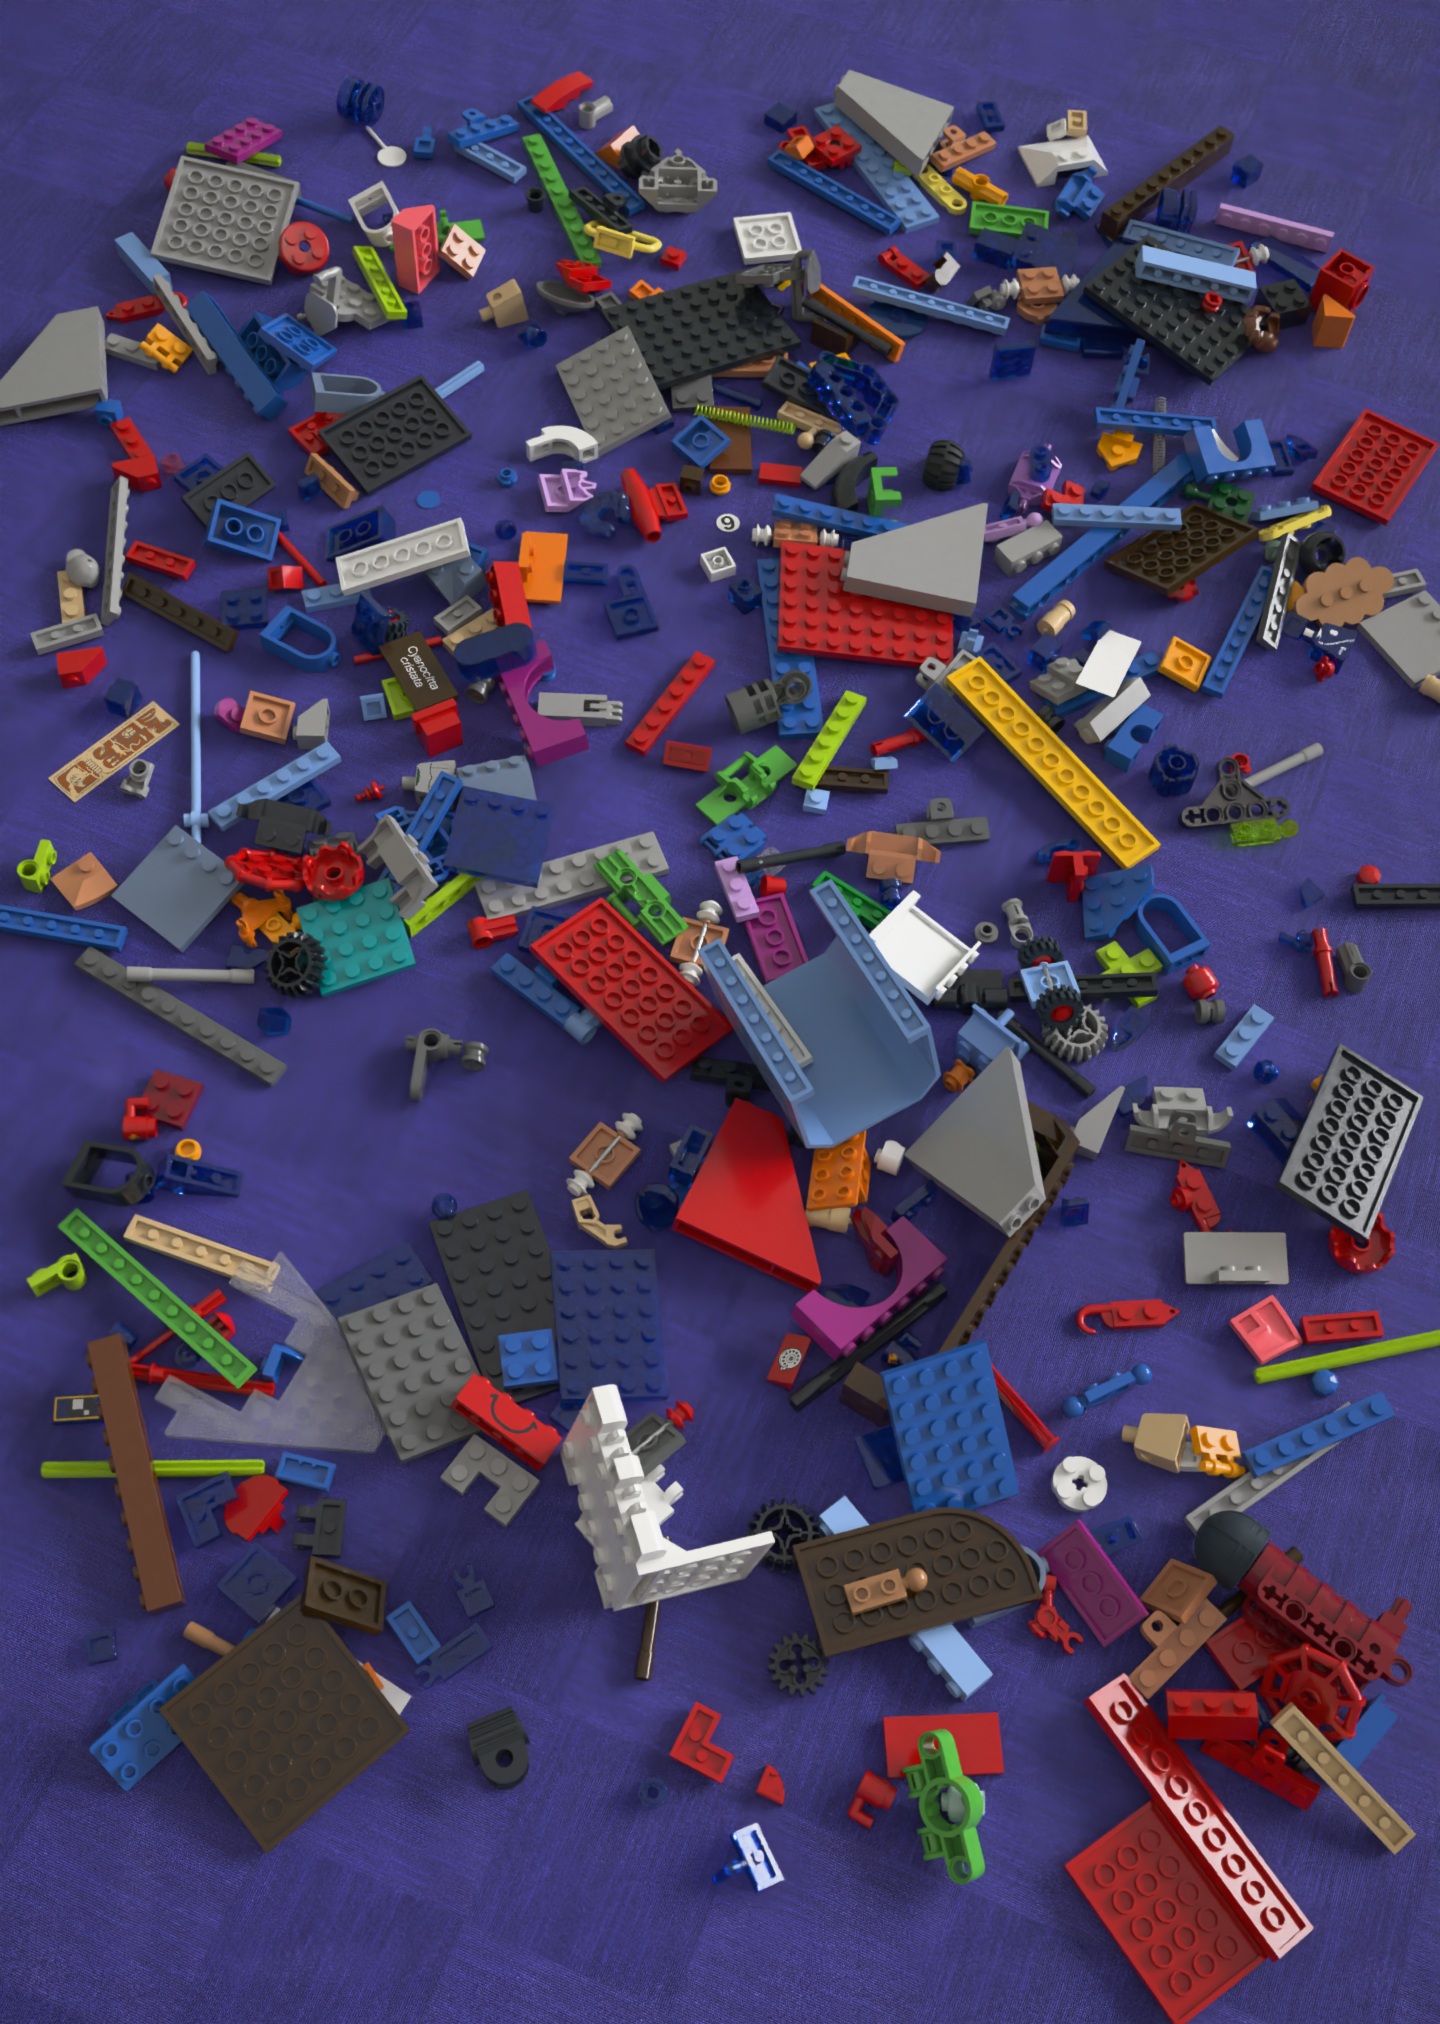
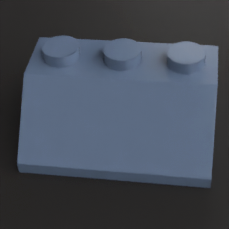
M525 755L512 756L501 760H490L486 763L456 768L457 776L463 782L460 793L468 817L537 804L531 772Z

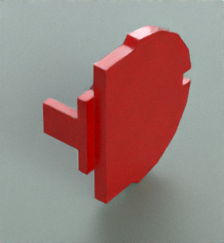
M268 1475L253 1476L237 1486L235 1489L238 1492L236 1495L231 1493L224 1511L225 1524L235 1536L240 1535L250 1542L258 1531L264 1534L269 1527L278 1533L286 1523L279 1514L285 1507L281 1502L289 1491L281 1486L276 1478Z

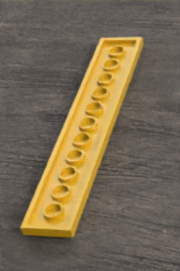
M981 656L946 677L945 683L1122 869L1132 868L1159 849L1161 844Z

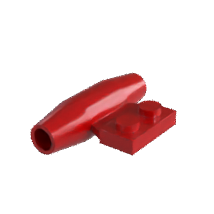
M628 468L622 471L620 478L625 502L634 524L646 542L654 543L662 537L659 518L667 522L687 519L688 511L676 482L655 484L654 487L648 490L635 469Z

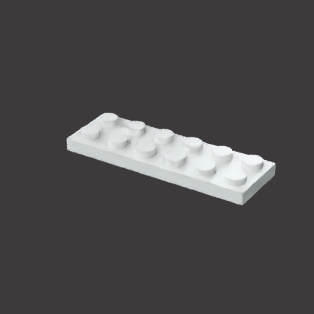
M460 517L336 557L335 559L341 591L344 596L471 555L464 524Z

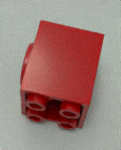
M1340 249L1319 271L1309 298L1312 310L1317 312L1322 296L1327 294L1353 313L1368 292L1369 281L1375 267Z

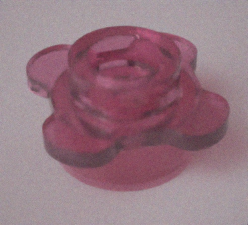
M168 453L160 461L161 465L165 467L166 474H173L185 469V464L181 462V456L176 453Z

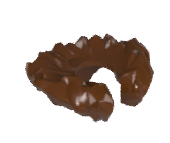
M1256 305L1252 308L1251 312L1246 314L1242 321L1245 325L1244 336L1250 340L1251 345H1255V349L1258 352H1263L1264 354L1272 353L1279 343L1280 314L1271 313L1266 319L1268 332L1260 331L1259 323L1263 316L1270 313V308Z

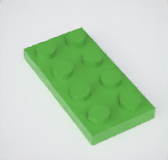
M973 201L968 234L1046 244L1049 211Z

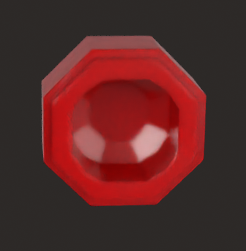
M1369 864L1361 866L1356 880L1358 884H1378L1382 875L1378 868Z

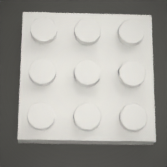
M791 212L733 218V226L744 265L793 260L795 254L802 250Z

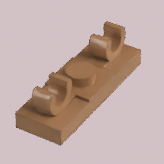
M317 453L310 454L304 472L343 509H348L352 501H357L360 492L356 491L352 485L346 482Z

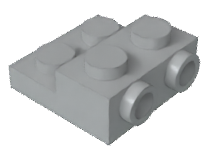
M1066 657L1058 658L1055 662L1047 665L1046 674H1042L1030 681L1031 690L1056 705L1090 690L1087 687L1076 684L1084 667L1080 666L1074 658L1071 660Z

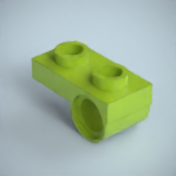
M41 839L34 860H24L17 866V873L24 888L27 890L42 893L45 884L47 885L49 882L51 865H54L57 859V852L54 850L50 840Z
M75 1252L61 1257L55 1264L47 1268L35 1271L26 1280L36 1297H39L61 1284L68 1290H79L86 1284L87 1275L84 1266ZM78 1271L74 1277L67 1278L69 1273Z

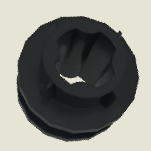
M636 135L631 141H627L621 146V152H619L620 155L617 161L620 170L626 177L639 179L643 175H649L650 169L661 162L663 153L660 144L654 137Z

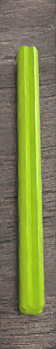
M1440 1330L1256 1368L1253 1371V1377L1256 1383L1261 1384L1313 1373L1319 1370L1440 1346Z
M262 1459L153 1460L157 1477L259 1476L265 1473V1462ZM108 1461L43 1462L41 1466V1476L44 1478L117 1477L116 1473L111 1472Z

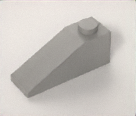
M843 431L827 444L800 474L799 478L816 490L838 474L848 462L858 456L861 442L848 431Z
M1118 1087L1081 1117L1076 1127L1070 1126V1129L1080 1141L1076 1151L1077 1154L1095 1161L1125 1087Z

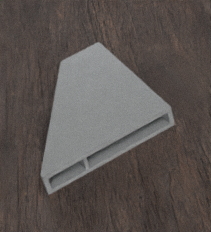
M849 70L845 76L841 77L840 83L836 84L833 93L836 96L834 104L917 177L921 175L931 154H933L940 142L944 129L949 126L954 106Z
M98 306L56 314L0 380V426L95 408L99 398H101L102 402H107L105 328Z
M981 503L852 542L850 551H845L843 564H846V568H842L840 581H844L843 591L971 617L977 602L988 504Z
M1006 1046L903 1155L914 1169L1009 1238L1040 1207L1046 1198L1021 1065L1012 1050Z

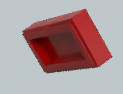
M761 462L758 483L800 488L801 479L799 477L803 467Z

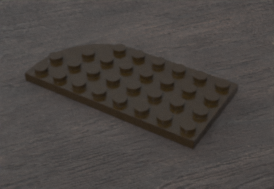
M954 1507L928 1509L792 1546L824 1659L1035 1602L1043 1598L1031 1562L1019 1542L999 1523L985 1515L967 1509ZM912 1568H920L926 1573L928 1581L925 1588L920 1591H912L909 1588L905 1589L907 1599L852 1616L844 1585L895 1569L899 1570L901 1578L905 1577L908 1570Z

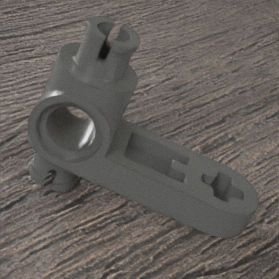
M435 1028L425 1029L419 1032V1036L407 1035L405 1050L416 1051L410 1085L411 1101H422L428 1062H435L441 1058L448 1059L449 1054L461 1056L462 1039H451L450 1034L441 1033ZM430 1043H435V1044H436V1045L433 1046V1047H428V1046H427V1045L430 1044Z

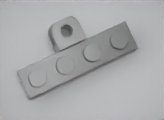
M962 649L947 668L946 665L937 659L928 657L920 666V673L915 678L916 683L927 692L915 705L913 711L932 723L956 694L945 683L946 677L973 661L976 657ZM931 665L935 668V670L928 668L927 666Z

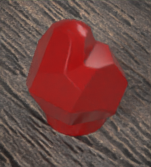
M1195 579L1166 597L1184 603L1194 599L1193 596L1199 595Z

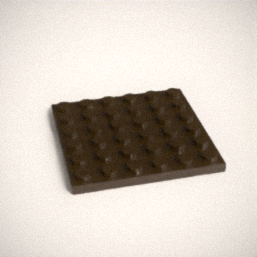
M302 1593L159 1708L160 1712L266 1854L411 1731L328 1622L323 1618L300 1611Z

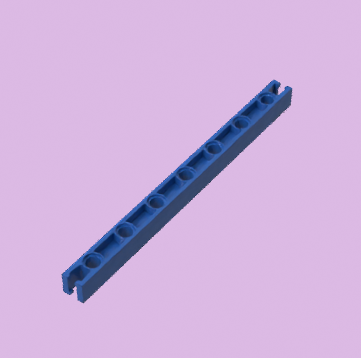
M1184 450L1119 506L1161 507L1180 491L1186 483L1195 478L1187 451ZM1091 528L1012 595L1011 600L1014 603L1010 604L1009 610L1026 621L1134 529Z

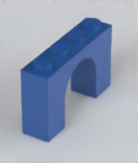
M1261 419L1243 421L1233 430L1240 452L1239 462L1229 460L1220 452L1210 425L1193 427L1182 436L1196 482L1212 484L1218 480L1228 482L1235 478L1243 480L1255 475L1263 477L1269 474V470L1276 465Z

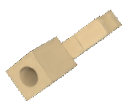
M590 1194L572 1200V1210L579 1229L584 1230L597 1239L606 1248L616 1250L627 1246L626 1237L621 1239L614 1237L616 1234L622 1233L621 1225H604L599 1221V1213ZM590 1213L593 1216V1220L583 1219L582 1217Z

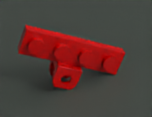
M1271 1728L1265 1729L1260 1734L1254 1748L1241 1740L1204 1739L1202 1742L1201 1752L1305 1811L1308 1810L1319 1794L1321 1785L1284 1765L1285 1754L1290 1744L1279 1732ZM1275 1739L1279 1742V1745H1274L1269 1740Z

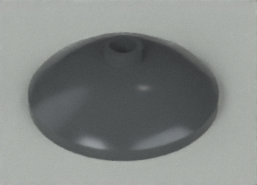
M545 280L539 281L536 284L535 289L538 295L560 314L582 312L592 308L595 304V299L591 294L577 293L576 289L568 286L566 283Z

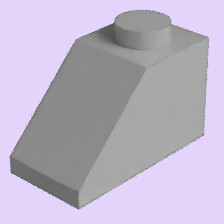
M328 699L320 700L298 716L297 726H293V740H297L299 749H315L328 741L330 719Z

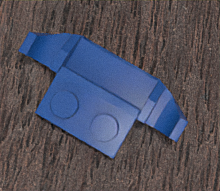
M1090 165L1084 171L1071 175L1054 200V209L1062 216L1063 220H1066L1070 215L1069 213L1073 210L1087 222L1104 198L1105 193L1091 183L1093 177L1098 172L1093 166Z

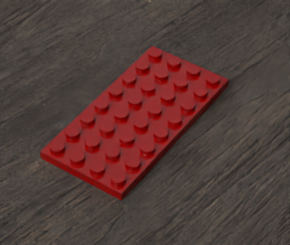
M602 897L530 945L529 951L662 1084L718 1044L734 1030L731 1023Z

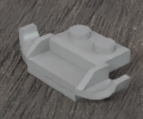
M1153 1086L1152 1098L1154 1104H1152L1150 1111L1141 1110L1138 1108L1137 1103H1132L1134 1118L1142 1127L1167 1131L1170 1115L1175 1109L1194 1112L1196 1117L1195 1124L1197 1126L1196 1136L1207 1138L1208 1134L1222 1130L1233 1118L1231 1107H1226L1220 1113H1213L1212 1106H1206L1203 1088ZM1180 1117L1178 1120L1186 1122L1188 1119Z

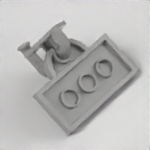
M335 266L312 276L315 283L310 284V293L305 297L304 310L315 334L318 336L336 329L337 321L349 322L355 320L369 330L392 321L386 319L375 296L360 288L359 285L347 280L342 275L340 267Z

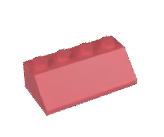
M433 205L402 209L391 221L398 286L418 295L440 272L435 206Z

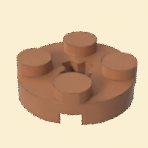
M1020 294L1016 313L1035 325H1042L1044 321L1053 318L1056 313L1057 304L1053 302L1038 304L1040 306H1036L1037 304L1024 305L1022 294Z

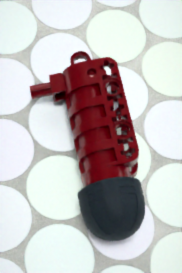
M1233 1510L1220 1511L1209 1516L1200 1525L1194 1542L1195 1555L1203 1571L1214 1575L1217 1583L1228 1591H1231L1237 1584L1236 1587L1247 1594L1240 1607L1242 1616L1283 1649L1289 1650L1299 1647L1300 1641L1304 1640L1306 1643H1310L1311 1647L1340 1661L1344 1660L1348 1663L1347 1668L1355 1679L1354 1682L1360 1693L1368 1684L1373 1683L1379 1677L1393 1687L1404 1686L1412 1678L1413 1671L1411 1665L1395 1652L1400 1644V1638L1408 1627L1404 1620L1413 1607L1409 1604L1410 1601L1405 1598L1403 1600L1401 1597H1397L1389 1611L1385 1610L1376 1620L1369 1618L1358 1610L1355 1604L1348 1599L1342 1598L1333 1591L1331 1586L1324 1581L1318 1580L1309 1573L1308 1569L1300 1563L1294 1562L1285 1555L1284 1551L1268 1541L1272 1532L1249 1515ZM1254 1604L1259 1606L1256 1614L1251 1611ZM1267 1613L1270 1614L1271 1616L1266 1620V1622L1262 1621L1266 1617L1265 1615ZM1272 1621H1281L1286 1627L1285 1633H1277L1272 1627ZM1293 1631V1633L1295 1634L1292 1636V1639L1290 1641L1287 1640L1286 1638ZM1311 1660L1313 1667L1327 1674L1331 1672L1324 1669L1321 1664ZM1392 1665H1397L1403 1670L1404 1679L1400 1680L1392 1675ZM1336 1677L1334 1680L1338 1682L1340 1692L1348 1696L1340 1678Z

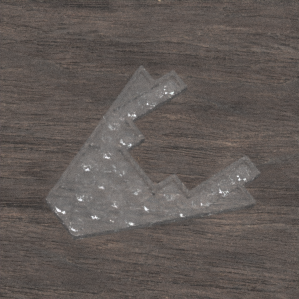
M279 1251L267 1272L243 1260L229 1281L230 1286L296 1320V1324L284 1343L306 1357L279 1401L254 1389L241 1412L169 1374L155 1396L157 1402L177 1412L164 1431V1435L168 1438L375 1454L386 1436V1432L336 1319L282 1252Z

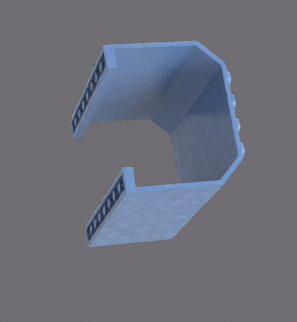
M832 879L809 890L815 904L837 935L824 954L763 986L813 1058V1062L802 1069L721 939L719 938L698 949L718 1004L806 1148H833L921 1100L941 1076L931 1026Z

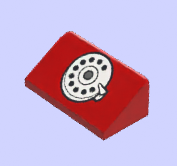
M786 1333L766 1381L791 1391L811 1345L812 1338Z

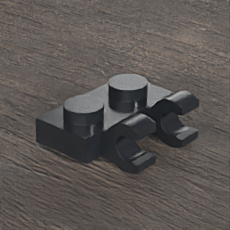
M318 1499L317 1507L297 1506V1522H316L314 1534L294 1533V1549H312V1556L341 1558L347 1501Z

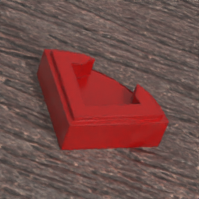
M767 1764L755 1794L782 1806L785 1797L783 1782L778 1772Z

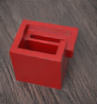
M454 698L411 714L412 728L429 757L463 745L461 722L458 718V709Z

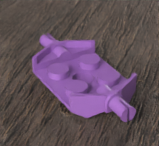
M1047 443L1044 444L1042 451L1030 449L1021 454L1007 490L1011 496L1020 502L1017 508L1018 513L1022 510L1021 514H1025L1028 505H1042L1043 492L1046 488L1053 489L1058 474H1060L1062 464L1057 457L1050 455L1052 449L1050 444L1048 448ZM1032 472H1038L1040 475H1034Z

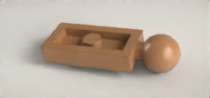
M920 1568L908 1570L905 1577L902 1578L899 1570L895 1569L844 1585V1591L853 1616L907 1599L905 1589L909 1588L912 1591H920L925 1588L928 1579L926 1573Z

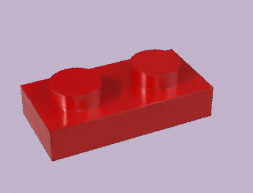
M667 740L663 764L708 772L712 748Z

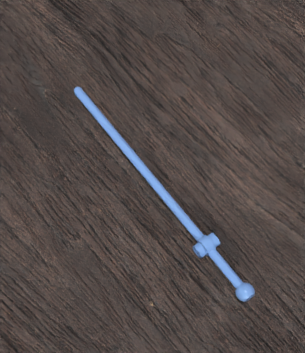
M198 651L191 652V814H184V828H191V837L201 843V827H209L208 813H201L200 656Z

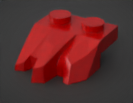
M561 259V262H555L557 270L567 285L576 289L577 293L588 294V291L602 292L604 289L611 288V280L597 275L598 266L580 260L573 262Z

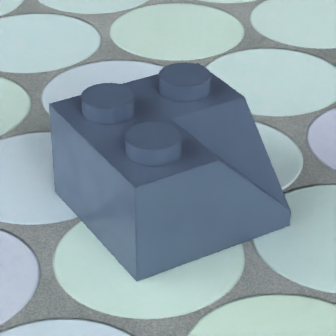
M470 556L423 571L430 584L450 606L466 595L472 598L489 584L486 582L483 570Z

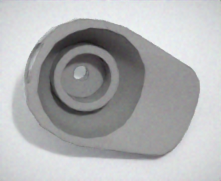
M80 549L68 552L66 555V573L69 579L79 586L95 588L99 582L100 571L98 563Z

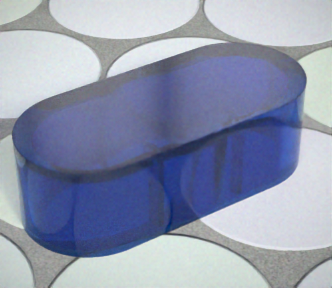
M511 623L466 638L459 642L454 649V657L459 674L468 681H481L531 663L537 655L533 631L528 625L523 623Z

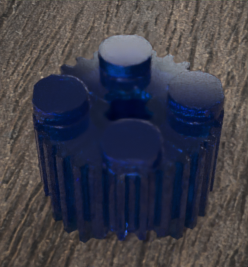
M1175 743L1172 746L1170 744L1168 746L1164 745L1162 751L1159 750L1156 753L1149 770V779H1151L1150 783H1153L1152 787H1156L1155 790H1157L1159 796L1166 798L1173 795L1175 797L1176 795H1185V793L1190 792L1199 771L1200 761H1198L1199 758L1196 757V753H1188V750L1185 751L1184 748L1179 749V746L1175 745Z

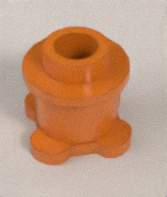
M956 1059L952 1070L943 1074L944 1086L951 1092H961L963 1086L966 1083L971 1084L973 1082L972 1077L975 1076L972 1068L966 1066L960 1059Z

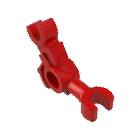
M1046 1575L1045 1585L1041 1591L1043 1596L1042 1605L1038 1606L1034 1614V1620L1029 1621L1027 1625L1036 1638L1045 1639L1046 1634L1044 1632H1046L1054 1643L1060 1641L1061 1648L1066 1654L1072 1655L1075 1651L1069 1646V1639H1073L1080 1644L1083 1638L1079 1633L1068 1631L1070 1626L1055 1611L1053 1595L1056 1589L1057 1576Z

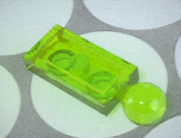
M1276 818L1230 823L1229 830L1234 847L1280 842L1281 834L1288 838L1294 837L1298 833L1299 826L1292 819L1284 820L1281 825H1278Z

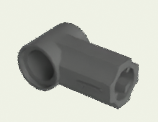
M1353 942L1344 943L1337 947L1335 951L1345 975L1344 986L1350 992L1359 993L1364 990L1372 971L1364 963L1358 946L1353 944Z

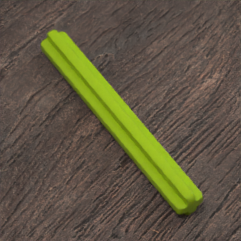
M187 142L186 151L188 154L224 159L206 152L202 143ZM257 152L242 162L280 167L281 156Z

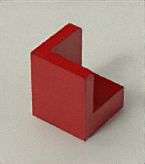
M281 565L267 568L269 591L304 588L301 566Z

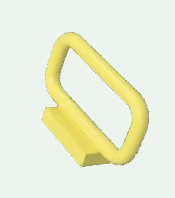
M597 220L590 221L583 228L587 235L595 238L594 248L629 259L633 257L634 250L643 253H654L662 246L661 241L655 237L636 231L624 234L605 228ZM635 240L641 241V242H644V243H647V244H650V245L641 244V243L635 242Z

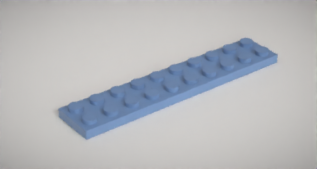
M834 102L814 108V116L826 131L838 125L862 145L861 152L853 156L851 164L888 212L902 219L900 227L905 234L939 223L940 216L908 175H904V172L900 171L893 172L895 159L887 150L840 110Z

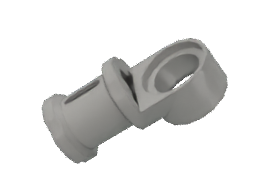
M1013 898L1003 903L1001 909L1006 913L1009 920L1010 942L1014 947L1021 949L1020 946L1022 944L1027 945L1026 940L1021 941L1015 935L1023 933L1032 941L1033 931L1028 917L1023 913L1022 901L1018 898Z

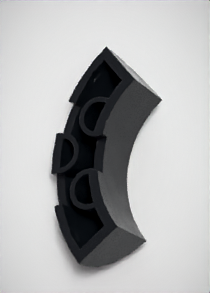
M869 451L861 454L843 467L832 487L830 506L857 512L859 501L855 493V487L870 476L871 468H876L878 457L874 452Z

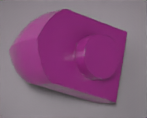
M226 698L216 703L213 716L218 718L233 733H236L240 730L245 709L234 699Z

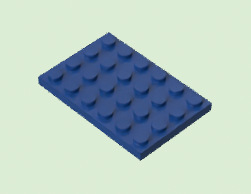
M981 1339L880 1372L912 1513L942 1507L972 1510L1020 1493L986 1341Z

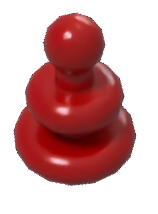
M372 781L370 783L371 789L364 787V793L356 794L355 800L361 802L367 798L369 801H372L373 795L377 799H381V790L385 789L384 785L378 787L377 783Z

